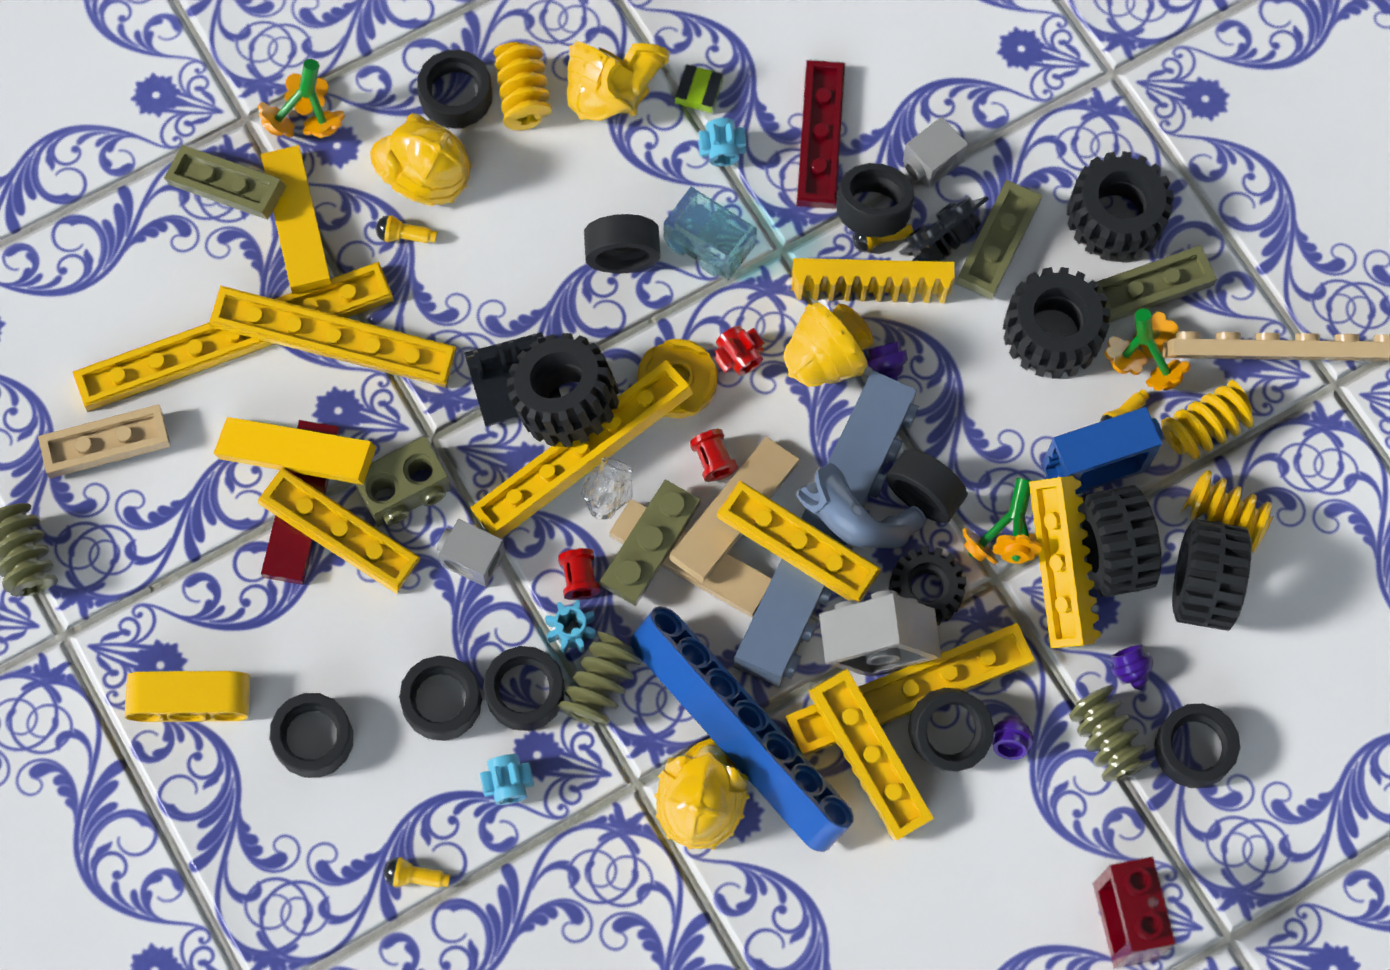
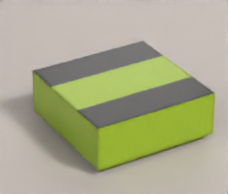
M686 64L675 96V104L712 114L723 82V74Z

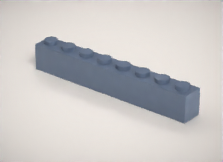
M873 370L827 463H832L841 470L848 483V489L863 508L870 496L877 499L886 480V476L881 474V471L886 461L894 463L903 443L897 437L903 426L910 429L919 410V406L913 404L917 389ZM805 509L801 519L853 550V547L847 545L846 542L832 532L816 513L814 514L809 509ZM781 559L735 654L733 667L778 688L784 677L792 679L802 656L795 653L802 640L808 643L811 640L819 622V619L814 618L813 615L819 603L825 606L828 604L833 591Z

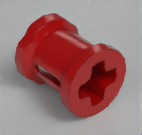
M719 428L700 433L690 441L692 451L697 452L704 468L702 476L705 482H715L724 479L738 469L735 459H730L723 442L725 435L723 430Z
M571 549L558 555L559 565L563 566L566 587L563 589L565 599L583 600L594 597L601 592L600 584L595 582L592 561H594L595 556L592 549Z

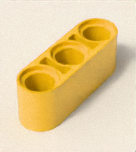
M143 671L127 674L124 718L136 722H233L246 720L249 716L250 675L238 671Z

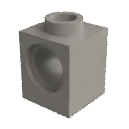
M940 117L906 143L903 157L904 167L913 179H920L930 188L964 162L968 143L943 117Z
M459 518L453 529H445L437 545V550L440 551L439 558L442 567L484 587H487L505 553L503 539Z

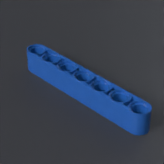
M662 606L655 607L631 636L630 642L635 653L736 767L749 778L748 780L799 838L815 851H828L854 822V815L849 805L673 610Z

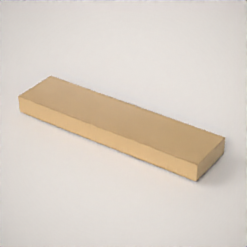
M765 437L670 553L669 560L703 584L742 535V533L717 518V512L737 483L741 480L771 499L798 466L799 458L768 437Z
M630 499L610 530V537L624 544L647 507ZM686 529L681 534L680 538L674 545L671 552L679 544L683 537L688 533ZM670 553L662 564V567L751 618L757 611L772 579L728 553L703 584L669 560Z

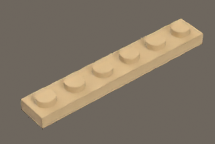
M1183 331L1176 332V339L1163 342V358L1390 361V334L1374 335V341H1359V334L1334 335V341H1320V334L1318 333L1295 334V340H1280V333H1256L1255 340H1241L1240 332L1216 333V339H1201V332Z

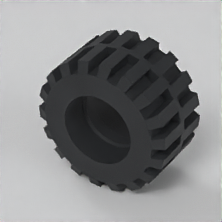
M1126 151L1122 152L1121 157H1116L1115 152L1105 154L1103 161L1096 157L1091 160L1089 167L1084 166L1081 170L1067 206V215L1070 216L1067 223L1069 230H1076L1074 235L1078 244L1085 242L1087 244L1085 251L1091 255L1094 251L1102 253L1100 259L1108 261L1110 256H1116L1117 262H1125L1128 255H1131L1133 260L1142 256L1144 250L1147 252L1152 250L1157 240H1160L1173 210L1171 204L1174 195L1173 190H1167L1170 185L1167 175L1160 177L1161 168L1156 163L1152 166L1146 164L1147 157L1140 155L1138 159L1131 158V152ZM1110 195L1125 197L1134 203L1140 215L1133 218L1113 216L1103 208L1099 199Z
M1052 267L1043 268L1041 276L1033 272L1028 275L1025 283L1021 281L1016 287L1004 318L1003 329L1005 333L1003 338L1005 345H1011L1009 354L1013 359L1020 357L1022 359L1020 366L1026 371L1031 366L1037 369L1035 373L1037 376L1044 377L1045 372H1050L1052 379H1061L1064 371L1067 372L1069 377L1076 375L1080 367L1085 370L1091 364L1093 358L1097 357L1110 326L1108 324L1111 317L1110 308H1105L1108 301L1105 294L1096 293L1099 285L1094 280L1089 283L1084 281L1086 274L1077 271L1076 276L1068 274L1069 268L1060 267L1058 273H1054ZM1044 310L1061 311L1074 321L1078 331L1069 336L1051 335L1038 325L1034 315Z
M563 333L561 338H556L554 334L546 336L545 342L539 344L537 340L530 344L532 349L528 352L522 351L517 356L519 364H512L509 370L512 378L507 379V388L510 392L508 396L526 430L531 432L533 438L539 442L544 439L547 445L556 447L558 442H561L564 447L573 446V441L579 440L582 444L589 441L588 436L595 433L599 435L604 430L602 424L612 421L614 418L612 410L618 409L619 404L617 394H619L618 385L600 348L594 342L590 344L588 339L581 335L574 340L571 333ZM570 382H579L576 388L567 395L559 398H548L557 387Z
M1135 485L1082 495L1083 503L1078 506V512L1085 514L1086 519L1080 523V528L1088 532V536L1082 540V545L1090 548V553L1084 557V561L1092 565V570L1087 573L1089 580L1094 581V588L1099 595L1110 597L1156 587L1162 565L1161 543L1152 508L1142 491Z
M1194 519L1190 523L1180 546L1173 583L1172 608L1176 622L1229 631L1233 627L1244 603L1250 574L1251 540L1246 527Z

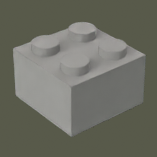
M885 590L873 593L871 595L872 599L864 602H839L834 605L835 610L819 614L826 664L848 669L864 676H872L941 658L935 609L918 603V600L915 598L899 596L896 591Z

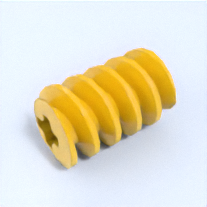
M520 42L501 44L494 48L493 54L496 58L495 68L498 72L497 82L500 86L499 96L502 100L503 123L505 127L511 130L523 131L532 129L540 124L542 118H545L552 112V107L546 103L550 94L547 89H544L548 81L546 76L542 75L546 69L544 62L540 61L543 57V50L536 45Z
M1232 379L1228 382L1227 386L1222 385L1215 389L1214 394L1208 393L1201 397L1200 402L1194 401L1189 404L1187 410L1180 409L1174 413L1173 418L1166 417L1161 420V428L1167 443L1177 454L1182 455L1186 452L1190 458L1196 460L1200 458L1197 445L1210 452L1213 450L1211 437H1214L1218 443L1224 444L1227 442L1225 429L1233 436L1241 434L1238 422L1240 421L1249 429L1254 426L1252 407L1246 393Z
M1206 470L1198 478L1180 513L1188 506H1191L1190 520L1192 521L1206 514V521H1219L1223 524L1246 527L1251 538V552L1254 553L1273 520V517L1270 516L1272 503L1266 501L1256 509L1257 495L1252 493L1241 501L1242 487L1235 486L1230 492L1226 493L1227 480L1221 478L1214 485H1211L1212 472Z

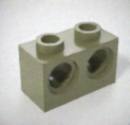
M426 436L372 462L364 485L355 484L377 527L384 524H397L409 515V511L421 505H434L446 496V492L451 490L448 476ZM425 469L432 472V475L426 481L416 482L411 479L412 475L418 470ZM390 488L395 491V494L389 500L379 501L374 498L381 489Z

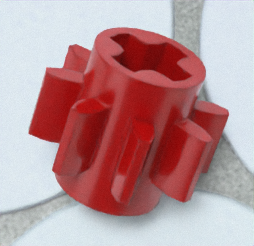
M740 325L726 330L716 340L719 348L715 350L717 356L714 359L724 373L733 369L738 376H743L753 371L763 361L760 353L764 351L762 346L765 343L755 328L746 332Z

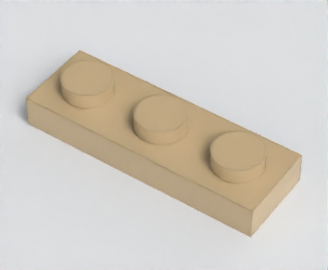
M159 404L38 436L46 474L50 479L171 447L163 411Z

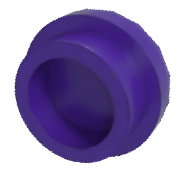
M900 341L868 349L871 358L867 360L868 367L897 381L898 376L903 372V365L908 360L907 352L901 349Z
M1134 645L1114 653L1111 656L1114 664L1111 666V671L1114 677L1119 678L1125 684H1131L1134 689L1143 690L1144 685L1149 679V672L1153 668L1151 654L1145 653L1143 645Z
M1016 715L999 721L994 725L993 750L998 756L1008 760H1018L1025 757L1027 751L1033 745V734L1029 726L1023 722L1022 718Z

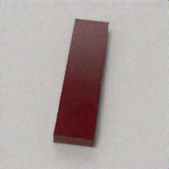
M806 60L796 206L836 209L845 73L844 62Z
M299 420L297 429L340 436L341 432L338 426ZM291 472L324 495L326 494L329 479ZM275 515L261 570L262 577L304 585L314 540Z

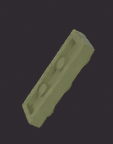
M185 145L181 146L164 176V179L170 186L266 220L269 219L286 188V185L280 178Z
M1005 181L958 275L956 284L991 300L993 299L1040 204L1042 195L1011 181Z
M1200 245L1096 281L1099 285L1096 293H1104L1108 300L1105 308H1110L1111 317L1108 322L1110 323L1135 314L1139 309H1150L1215 285L1217 278Z
M665 479L600 580V586L636 606L699 508L701 499Z

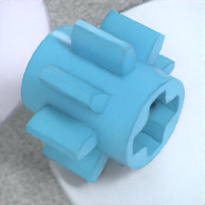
M730 118L710 120L706 124V131H699L700 157L709 156L710 163L714 166L724 167L733 165L738 162L739 154L746 153L745 128H735V122Z
M576 600L573 606L567 607L558 602V612L555 617L551 615L545 617L546 624L549 627L555 628L546 635L548 643H553L558 640L561 644L562 654H565L568 648L575 647L582 653L584 652L583 642L586 637L589 639L596 638V630L586 626L595 620L594 612L584 614L580 609L579 600ZM571 621H576L578 628H573L570 634L565 633L564 627H568Z
M517 754L501 755L487 761L489 771L480 772L485 797L494 795L496 805L513 804L527 798L525 788L534 786L529 762L520 764Z

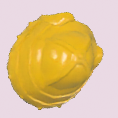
M576 41L573 45L569 46L570 58L567 67L568 87L566 91L568 106L581 120L602 121L618 113H628L630 116H637L638 106L650 92L647 85L658 70L668 63L670 52L666 48L655 44L633 43L622 60L603 48L598 47L596 49L588 44Z
M417 113L408 115L403 125L396 128L392 135L383 137L375 142L370 151L371 163L375 172L382 177L385 183L391 185V189L412 202L415 201L423 205H430L431 207L449 202L453 203L454 199L461 194L463 189L467 188L470 169L472 168V164H470L464 149L465 146L450 130L440 126L435 121H427Z
M821 303L808 304L795 327L792 339L785 347L783 358L788 368V376L807 387L820 386L824 383L833 384L856 376H862L867 368V360L862 350L873 345V336L869 326L862 317L845 304H838L832 312Z
M712 739L697 743L684 756L668 758L665 769L658 775L660 780L657 793L654 795L657 807L655 817L659 820L667 835V839H672L680 845L686 846L689 850L692 848L715 850L716 846L722 844L730 836L735 835L734 831L740 820L745 817L743 813L746 801L750 798L747 789L749 778L745 774L738 772L736 765Z

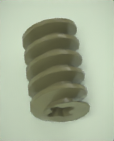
M17 503L0 508V575L4 577L2 581L4 590L16 597L35 595L58 583V578L55 575H44L54 565L51 560H39L49 553V548L47 545H35L44 539L45 534L42 530H30L39 525L40 517L33 514L26 515L32 507L29 503Z
M600 631L597 632V636L601 642H592L589 647L590 653L594 657H584L581 662L586 672L577 671L573 676L574 682L579 687L569 686L565 691L566 696L571 702L561 701L558 705V708L572 719L592 727L596 722L610 723L611 720L603 713V708H618L619 705L610 697L611 693L624 695L627 690L618 682L619 678L629 680L634 678V675L626 668L627 663L640 665L642 662L630 646L616 637Z
M1113 684L1100 688L1079 700L1069 714L1072 722L1084 721L1077 729L1080 737L1092 736L1085 744L1087 751H1100L1093 759L1095 766H1108L1101 775L1104 782L1119 781L1130 777L1154 761H1140L1139 757L1147 749L1146 745H1131L1133 739L1139 734L1138 730H1123L1122 727L1131 719L1129 714L1115 715L1114 712L1123 704L1121 699L1114 701L1106 699L1115 689Z

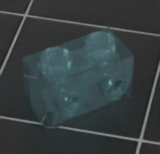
M693 187L688 189L663 222V239L669 248L680 255L688 254L698 261L704 271L713 276L720 275L728 281L756 245V227Z

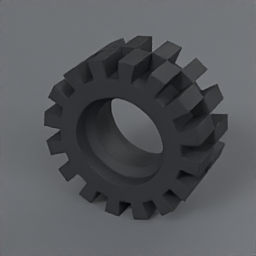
M929 546L921 547L920 552L917 553L915 549L908 551L905 558L902 556L897 561L890 578L888 590L896 591L897 595L904 598H915L918 600V603L934 608L937 626H939L942 620L949 621L953 614L957 613L966 591L964 590L966 576L962 577L964 569L960 563L958 565L953 563L955 557L949 553L947 557L943 556V549L936 547L935 552H929ZM922 573L935 575L943 585L942 595L933 601H923L917 598L911 588V581L914 577Z

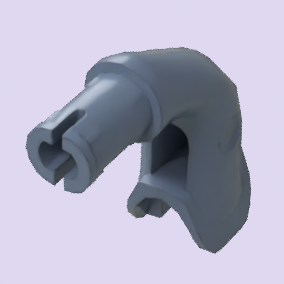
M832 463L816 471L814 476L816 482L808 483L796 492L798 500L804 507L814 514L816 513L832 532L844 542L856 547L901 548L906 545L909 537L920 530L926 523L924 513L915 506L909 507L897 516H889L882 521L875 520L856 500L848 489L849 486L844 474Z

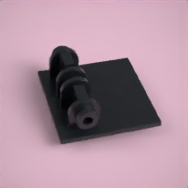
M986 196L972 201L970 197H967L958 204L955 201L948 204L936 213L935 216L938 218V221L928 227L923 225L906 237L909 244L899 251L900 255L912 252L915 257L912 261L941 262L951 254V248L957 250L961 244L978 233L977 228L981 225V222L973 212L987 202L989 198Z
M542 332L464 353L485 427L519 418L508 396L510 392L507 388V379L512 378L509 370L512 364H519L517 356L522 351L528 352L532 349L530 344L537 340L539 344L546 341ZM559 387L548 398L561 397Z

